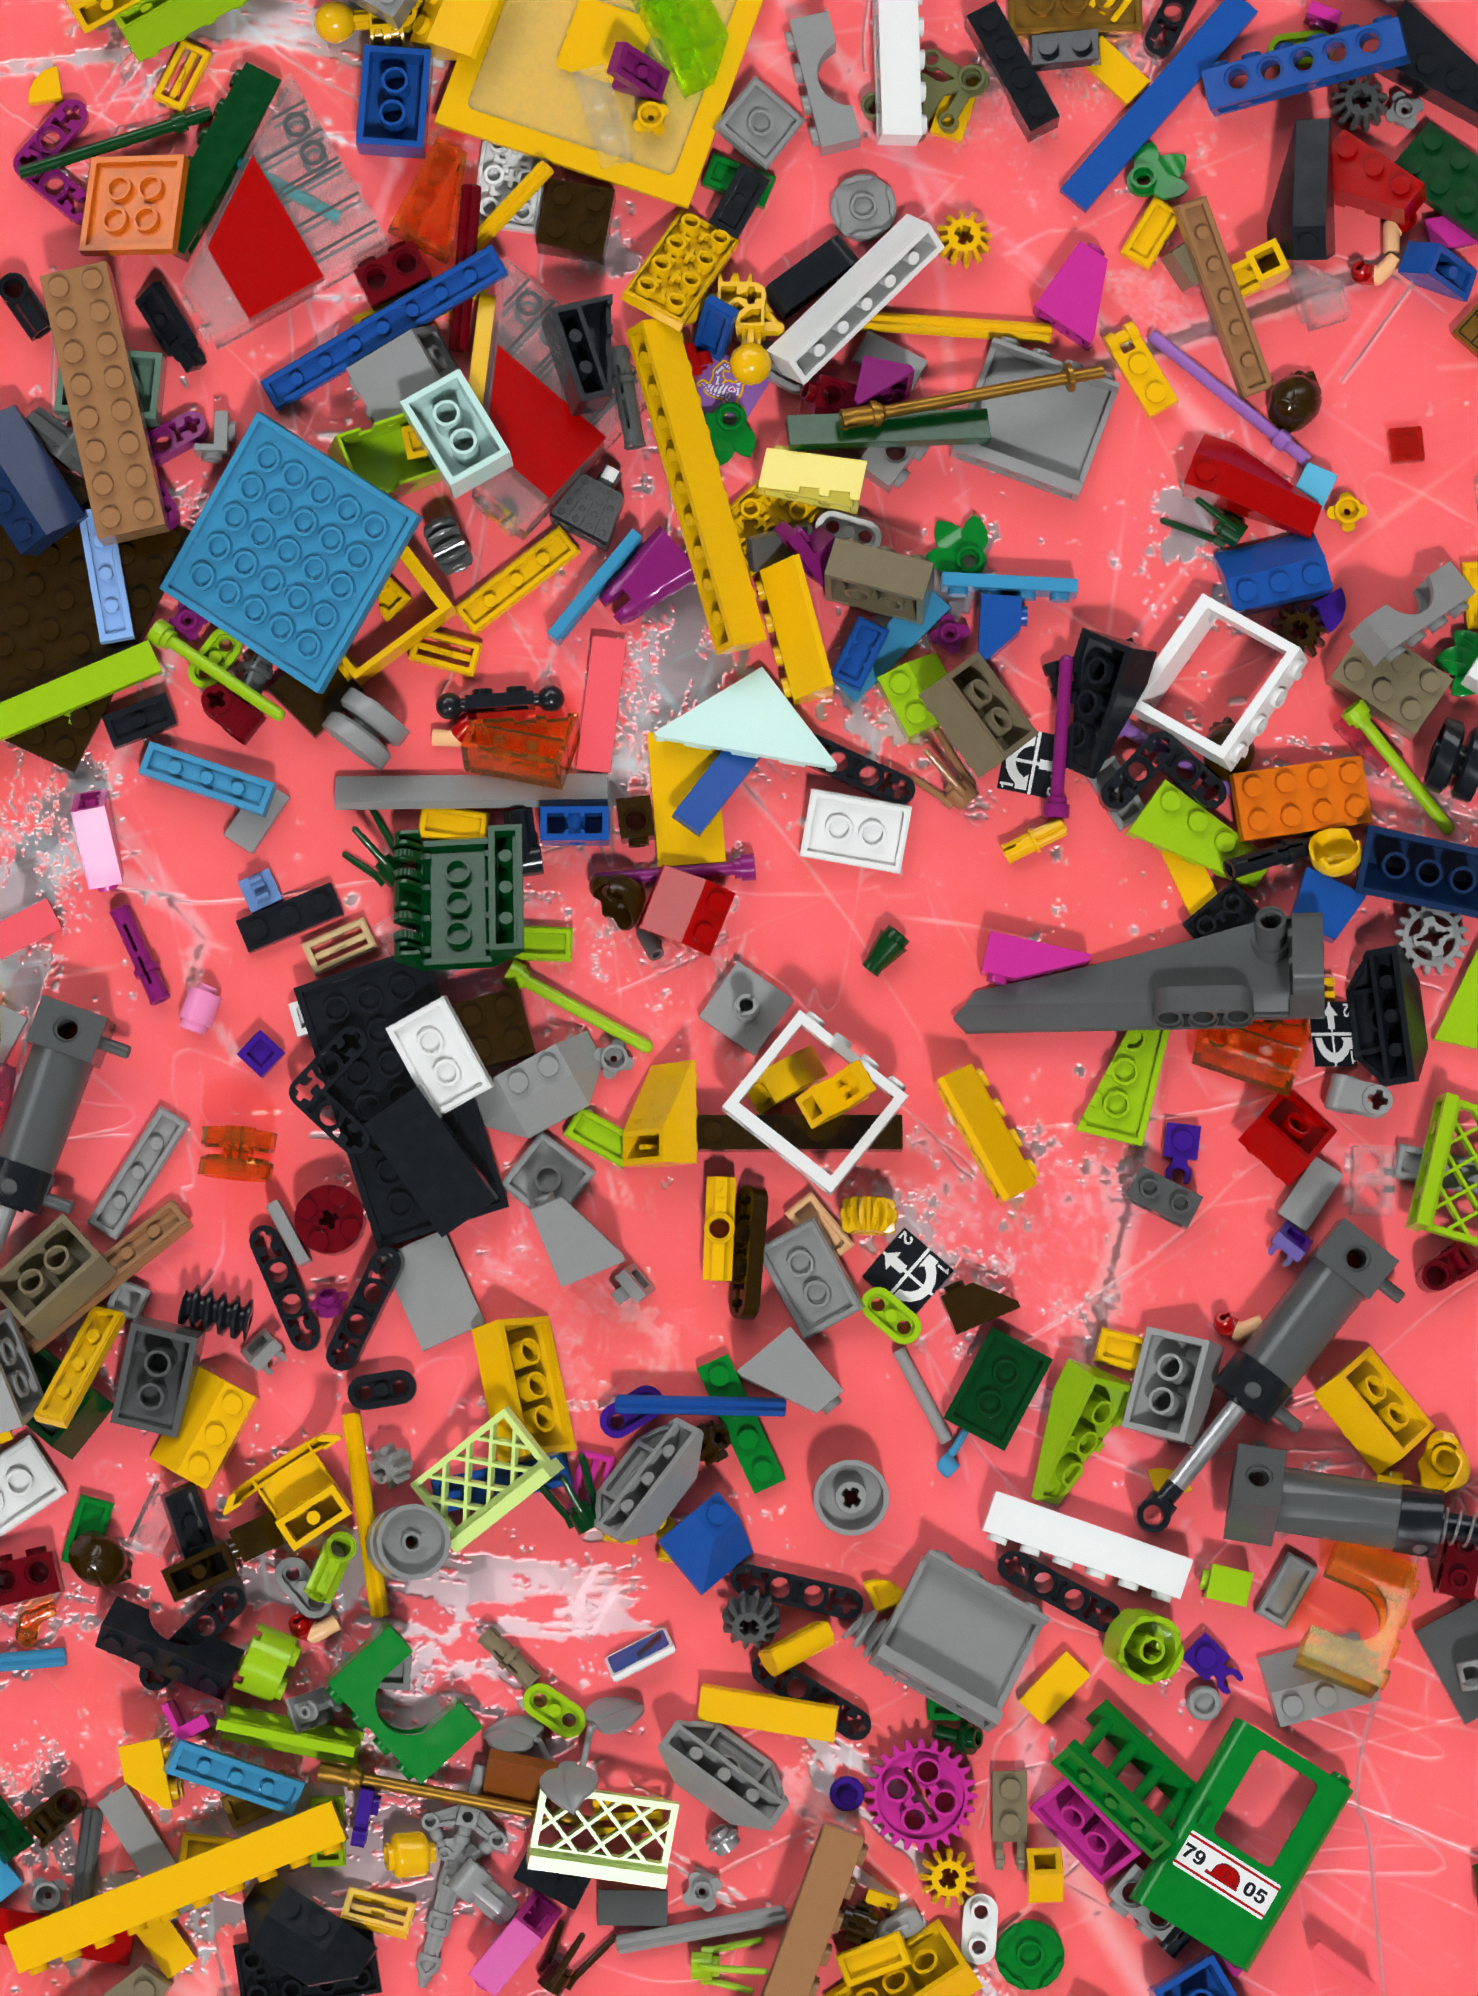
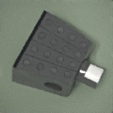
M606 464L597 479L582 473L549 515L550 523L560 526L563 530L607 552L625 503L624 495L614 490L622 473Z

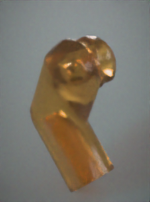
M51 1600L26 1610L20 1615L15 1631V1637L20 1646L24 1648L32 1647L36 1643L41 1623L57 1616L56 1609Z

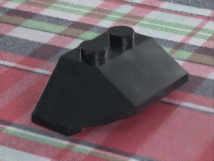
M1400 945L1367 950L1362 958L1363 961L1355 971L1346 989L1355 1058L1372 1075L1379 1079L1378 1081L1385 1087L1418 1082L1428 1051L1419 979Z
M272 1878L261 1883L257 1881L243 1902L250 1950L308 1987L359 1978L378 1950L377 1946L345 1921L288 1885Z

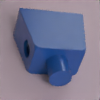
M1307 867L1301 876L1290 916H1292V913L1323 912V940L1332 944L1364 901L1366 895L1356 893L1353 888Z

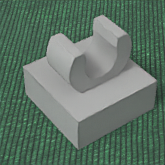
M633 1263L615 1276V1279L621 1286L611 1296L619 1305L626 1302L630 1297L637 1304L649 1296L656 1288Z
M265 1328L240 1351L255 1370L259 1372L263 1369L269 1375L274 1371L269 1367L268 1362L274 1356L279 1357L283 1362L286 1360L285 1354L281 1351L283 1347Z

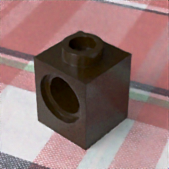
M650 795L616 799L622 844L628 843L629 848L649 846V841L655 840ZM632 815H641L645 818L646 824L643 829L633 831L626 825L628 818Z

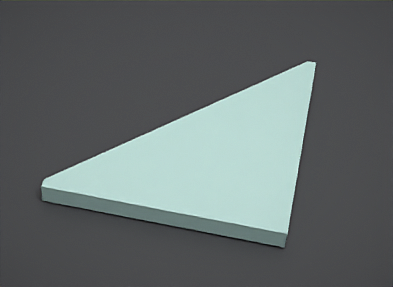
M760 667L654 732V738L657 742L670 741L682 743L686 747L710 751L711 749L728 751L732 755L758 759V757L779 760V763L801 767L806 765L825 768L829 772L837 769L836 762L763 667Z

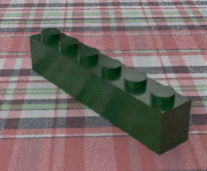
M248 62L245 63L242 70L237 69L229 83L230 92L226 99L221 98L216 104L213 111L215 118L209 128L204 127L197 139L199 147L194 156L189 155L187 157L190 161L177 254H172L187 263L239 173V168L236 165L239 158L246 160L285 91L282 80Z

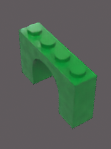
M387 1620L325 1677L329 1685L326 1692L338 1705H341L343 1702L347 1704L353 1711L349 1715L350 1718L361 1730L368 1727L376 1736L372 1740L374 1744L386 1756L391 1752L400 1761L396 1767L409 1781L414 1777L422 1784L481 1730L483 1726L481 1721L458 1696L449 1702L430 1721L416 1728L405 1729L395 1727L379 1715L375 1699L380 1683L413 1652L411 1645Z

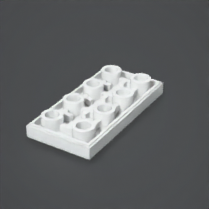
M482 141L476 184L481 186L479 226L542 160ZM545 183L501 230L538 235Z

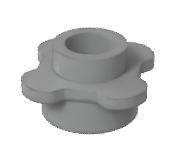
M1401 91L1394 93L1392 96L1393 104L1385 115L1386 120L1407 130L1415 128L1418 112H1421L1424 108L1423 101L1419 98L1411 99L1406 97L1405 93ZM1406 108L1408 112L1402 113L1401 109Z
M614 1039L611 1045L605 1048H597L594 1052V1057L603 1068L602 1074L607 1079H613L616 1073L622 1070H630L634 1064L633 1058L629 1057L624 1049L625 1043L620 1039ZM611 1056H616L617 1061L612 1062L610 1060Z
M729 1823L727 1825L721 1824L709 1833V1838L705 1842L709 1846L708 1850L710 1852L715 1851L718 1856H723L732 1851L740 1842V1838L737 1835L738 1830L734 1829L736 1826Z
M699 1872L691 1873L688 1877L690 1883L688 1891L683 1894V1902L688 1906L693 1904L701 1906L706 1912L712 1911L716 1907V1893L722 1888L721 1881L718 1878L709 1879L702 1877ZM699 1889H705V1894L700 1895Z
M44 1877L34 1879L32 1882V1887L34 1888L33 1899L30 1900L31 1909L35 1912L51 1910L52 1913L64 1909L62 1897L63 1892L67 1889L65 1881L62 1879L47 1881ZM50 1892L51 1898L47 1899L45 1893Z

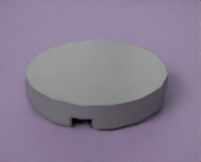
M857 174L846 178L836 188L830 201V216L835 228L844 237L856 242H870L881 238L891 229L896 218V198L892 189L877 177L869 174Z

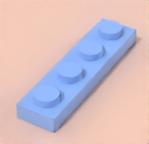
M87 509L85 511L89 517L80 523V530L100 643L104 645L135 639L119 543L103 546L100 543L92 511Z

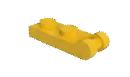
M1133 321L1122 325V330L1113 334L1110 332L1102 337L1104 346L1148 419L1178 403L1179 399L1141 338L1139 330ZM1129 341L1133 350L1124 354L1120 346Z

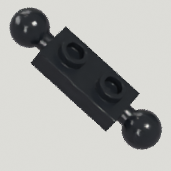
M554 685L543 687L539 693H533V690L527 691L526 686L507 687L506 692L493 693V690L490 688L472 690V695H465V698H460L457 694L451 692L442 694L436 701V711L442 718L448 720L455 719L461 712L479 714L535 710V707L538 706L546 712H556L563 706L565 697L563 691Z

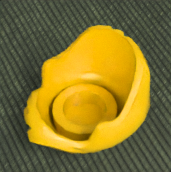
M1439 1430L1429 1437L1425 1451L1417 1462L1421 1486L1444 1490V1493L1464 1486L1468 1482L1471 1473L1470 1459L1455 1435L1451 1432Z

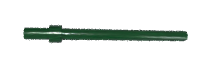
M210 107L186 114L181 111L170 115V119L17 167L20 179L23 180L168 133L175 132L177 135L189 131L188 127L213 120V115Z

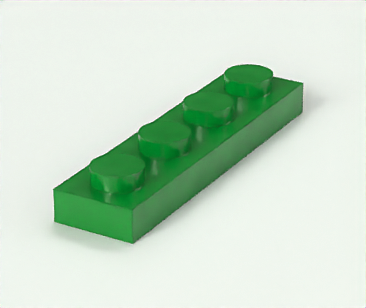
M728 1354L697 1368L709 1396L748 1397ZM718 1415L723 1427L730 1435L731 1445L754 1494L786 1480L757 1416Z

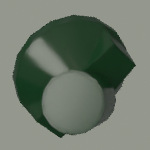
M961 1721L959 1729L935 1724L932 1731L933 1738L956 1743V1750L967 1755L975 1754L983 1743L982 1729L969 1721Z

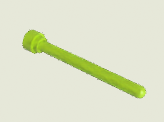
M159 619L151 627L147 640L158 649L164 648L167 650L170 648L275 721L284 719L285 712L282 708L177 637L178 633L174 631V626L164 619Z
M1359 699L1342 712L1341 717L1348 726L1353 725L1355 729L1360 728L1442 833L1445 835L1452 834L1455 829L1453 823L1427 790L1423 789V785L1370 720L1372 716L1369 713L1371 710L1363 699Z
M517 960L513 961L502 981V984L510 988L517 986L520 990L523 987L643 1053H650L653 1050V1043L650 1040L530 976L531 972L526 969L527 966Z

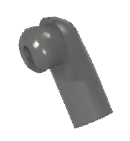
M637 928V938L648 958L652 961L660 959L664 955V950L658 941V937Z

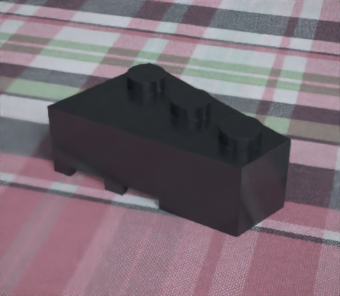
M613 294L551 307L541 322L572 417L603 410L612 396L613 354H611V336L613 334V324H611V306L613 304Z

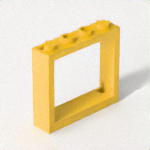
M408 545L402 553L400 560L437 609L360 667L346 653L338 669L347 681L354 678L359 686L458 613Z

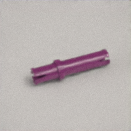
M130 905L119 906L110 911L109 914L113 918L123 944L136 969L133 972L135 978L140 979L149 998L150 1005L160 1004L171 997L158 971L161 967L158 961L153 960L132 914Z

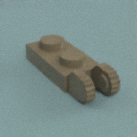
M992 1771V1842H995V1870H1003L1005 1865L1003 1842H1016L1015 1865L1017 1870H1025V1842H1028L1027 1771Z

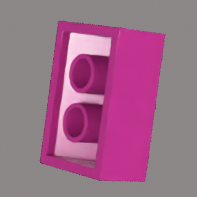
M1064 1775L1029 1807L1100 1884H1103L1143 1852L1135 1842Z

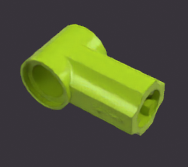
M343 1531L335 1532L321 1546L317 1561L303 1590L309 1598L319 1603L330 1604L347 1566L356 1554L357 1544L352 1535ZM331 1545L341 1547L344 1551V1557L336 1556L331 1550Z

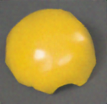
M1329 828L1317 832L1310 838L1308 844L1310 860L1313 867L1321 874L1329 877H1340L1350 874L1360 865L1362 856L1360 841L1356 840L1355 842L1348 829Z

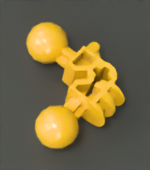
M423 0L417 1L400 30L367 10L352 11L348 5L339 1L327 2L317 10L314 16V27L317 34L323 40L330 43L338 44L344 42L352 36L354 31L369 30L371 45H374L375 42H383L384 46H391V41H400L401 46L405 47L404 36L413 33L412 26L422 8Z
M719 273L718 293H706L685 325L696 323L700 319L704 301L710 294L738 309L739 314L735 322L737 341H741V345L731 355L729 362L730 372L741 384L749 386L760 384L768 377L772 367L771 356L761 346V341H766V336L783 335L785 332L784 324L778 322L772 314L773 310L768 305L766 290L761 284L754 282L753 273L749 274L747 281H740L738 273H733L730 281H723L722 274Z

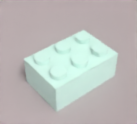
M460 369L453 371L400 401L406 420L454 499L514 466L509 449Z

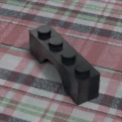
M995 0L966 15L964 28L980 57H983L990 64L1008 98L1012 115L1027 142L1029 143L1057 128L1060 115L997 1Z
M118 1596L101 1624L95 1647L110 1654L126 1659L222 1701L238 1672L245 1651L215 1637L196 1645H181L171 1642L162 1637L153 1628L149 1618V1609Z

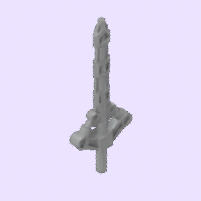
M475 1764L468 1792L482 1794L486 1766ZM457 1804L435 1812H428L421 1820L422 1827L429 1832L432 1842L436 1843L439 1850L438 1857L444 1861V1866L441 1868L436 1887L438 1891L434 1908L430 1909L425 1931L428 1934L424 1951L418 1953L415 1964L419 1971V1987L427 1988V1984L431 1981L432 1976L439 1972L442 1958L438 1956L444 1937L449 1936L454 1917L451 1914L457 1894L447 1883L470 1857L477 1861L496 1849H502L507 1843L505 1832L500 1830L489 1816L479 1808ZM459 1825L454 1838L443 1839L445 1836L441 1827ZM472 1829L486 1839V1841L478 1846L479 1848L470 1843Z

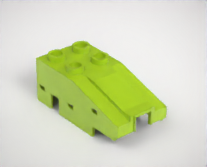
M403 413L374 422L370 429L361 431L359 427L337 434L327 450L330 457L394 498L443 481L429 457L412 462L408 461L400 427L407 426L409 423Z

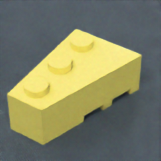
M775 445L774 448H766L758 485V494L857 515L866 477L867 461L827 456L815 452L789 451L787 446Z

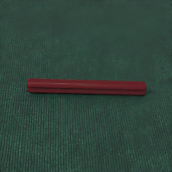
M463 184L461 187L455 265L474 255L477 251L481 186L476 184ZM473 297L451 311L449 350L452 352L464 353L469 350Z

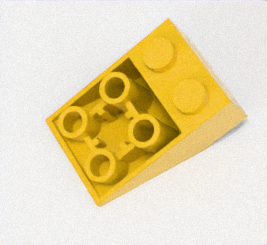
M696 1060L651 1065L622 1132L623 1166L660 1168L697 1164L696 1119L698 1109L696 1106V1084L698 1077L696 1073Z

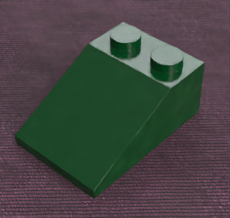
M43 1347L34 1356H31L29 1353L28 1355L42 1391L45 1394L62 1361ZM90 1385L67 1429L36 1422L34 1416L26 1425L52 1448L73 1460L111 1412L114 1403L94 1386Z

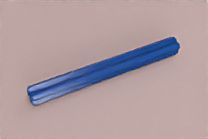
M618 1394L615 1397V1412L625 1414L783 1417L786 1414V1399L774 1397Z

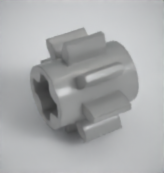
M390 1443L372 1453L374 1460L370 1463V1472L374 1480L379 1484L387 1483L389 1489H392L411 1478L408 1472L411 1471L413 1462L406 1449L401 1447L395 1449L394 1444Z

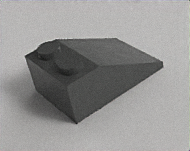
M141 1315L133 1320L129 1329L110 1422L178 1438L200 1364L206 1331Z

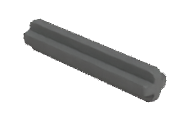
M85 1808L83 1810L71 1906L93 1897L103 1822V1813L97 1808Z

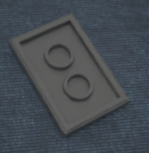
M1473 1599L1413 1631L1465 1725L1478 1718V1689L1461 1691L1455 1664L1478 1658V1602L1476 1599Z

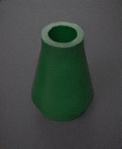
M888 925L884 931L880 929L862 965L878 977L885 968L907 951L905 947L910 941L891 925Z

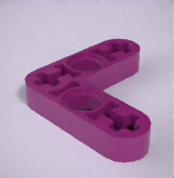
M69 99L61 103L16 154L13 167L19 178L17 167L21 166L25 160L32 162L34 159L37 161L63 153L82 133L89 123V114L81 101ZM69 110L71 112L79 110L80 120L77 122L73 119L70 120L65 126L69 133L65 135L63 130L55 124L59 122L63 127L68 121L66 112ZM48 133H56L61 138L60 144L54 149H47L42 145V139ZM59 169L42 173L43 175L40 180L37 175L22 180L71 222L82 225L83 213L78 212L75 215L73 205L66 199L71 195L72 199L78 204H83L86 200V192ZM52 179H59L64 183V189L58 195H50L45 190L46 184Z
M197 411L184 412L148 432L156 468L194 447L195 443H202L209 435V426L201 413ZM191 422L197 425L198 429L193 434L187 426ZM178 430L183 441L179 442L173 431ZM161 437H169L172 439V445L168 450L163 452L155 450L156 440ZM157 472L165 510L170 517L168 518V524L171 531L178 526L181 515Z

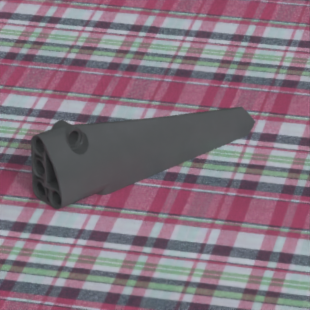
M1267 906L1260 909L1256 914L1255 922L1116 960L1006 984V986L1001 985L974 992L967 1003L957 1012L953 1020L966 1034L1231 1029L1247 1027L1253 1023V1020L1325 1019L1323 912L1292 913V916H1286L1282 909L1275 906Z

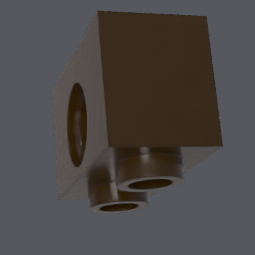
M227 1541L161 1570L174 1602H180L243 1573Z

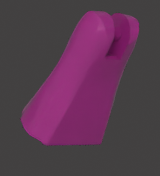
M659 526L628 563L609 581L598 599L604 607H607L626 592L631 600L623 605L613 617L620 625L629 623L695 581L690 560L667 532Z

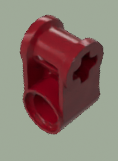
M221 685L208 686L201 695L204 713L243 745L250 741L266 720V717L255 707L241 700ZM220 696H223L224 706L222 708L215 706L212 709L210 698L218 699Z
M1456 1241L1442 1250L1441 1254L1423 1264L1416 1273L1418 1287L1426 1293H1436L1478 1270V1260L1466 1243ZM1429 1268H1435L1440 1272L1441 1282L1438 1286L1431 1285L1428 1282L1426 1273Z

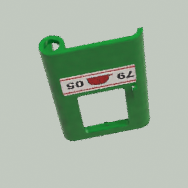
M1235 1717L1170 1827L1178 1837L1157 1858L1151 1859L1129 1898L1209 1947L1231 1965L1248 1973L1351 1797L1353 1790L1348 1787L1351 1781L1335 1771L1331 1775L1254 1726ZM1262 1750L1312 1780L1316 1785L1315 1793L1274 1863L1269 1867L1264 1866L1226 1842L1214 1832L1217 1821L1256 1755Z

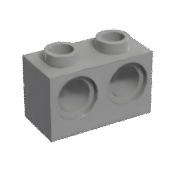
M1131 1861L1106 1892L1112 1898L1108 1905L1123 1918L1129 1913L1137 1919L1139 1923L1135 1928L1151 1941L1155 1936L1163 1941L1175 1926L1167 1921L1162 1924H1153L1149 1918V1909L1137 1902H1128L1122 1896L1123 1888L1129 1883H1138L1144 1872L1136 1863Z

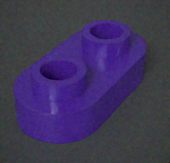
M644 1385L627 1395L662 1394L655 1387ZM614 1402L602 1411L600 1426L609 1437L622 1438L660 1414L615 1412ZM616 1414L624 1418V1423L619 1428L611 1425V1418Z

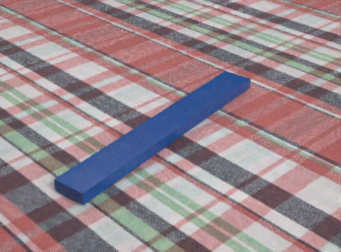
M1224 0L1062 186L1060 193L1086 213L1134 158L1135 154L1147 143L1202 79L1201 71L1209 69L1211 63L1218 61L1256 17L1258 11L1245 0Z
M491 244L261 380L260 383L275 410L279 412L347 372V367L408 330L425 326L510 274Z

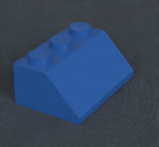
M1314 533L1311 539L1293 534L1213 555L1226 606L1243 616L1325 597L1333 589L1325 555Z

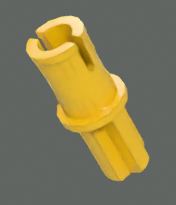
M1056 818L1032 831L1030 828L1026 829L1027 833L1005 844H1001L1000 848L1010 865L1035 851L1040 853V848L1065 837L1068 831L1063 820Z

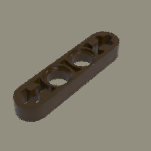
M745 1185L738 1195L733 1276L729 1299L730 1314L735 1319L753 1320L757 1316L760 1307L768 1212V1193L764 1187Z

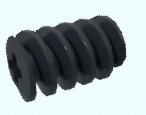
M197 1284L192 1292H188V1289L185 1291L179 1310L178 1324L183 1325L190 1317L191 1327L197 1328L203 1320L204 1331L210 1332L216 1324L218 1335L223 1336L228 1328H230V1337L236 1340L243 1331V1339L245 1341L254 1314V1300L250 1299L242 1307L240 1296L237 1295L231 1303H228L227 1292L224 1291L217 1300L214 1299V1288H210L205 1296H202L201 1285Z

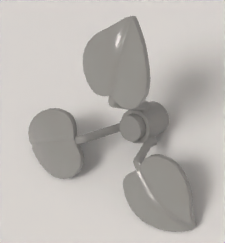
M615 1696L600 1698L592 1702L585 1710V1719L591 1724L587 1728L580 1765L578 1766L574 1761H564L558 1765V1768L544 1772L539 1779L542 1792L556 1805L574 1815L582 1802L594 1792L599 1783L596 1771L586 1767L594 1731L598 1729L601 1733L608 1735L624 1731L644 1714L645 1706L637 1701ZM524 1715L506 1717L493 1723L483 1732L482 1738L493 1749L519 1754L529 1750L535 1744L539 1747L543 1758L552 1761L543 1740L539 1738L544 1732V1725L533 1717Z

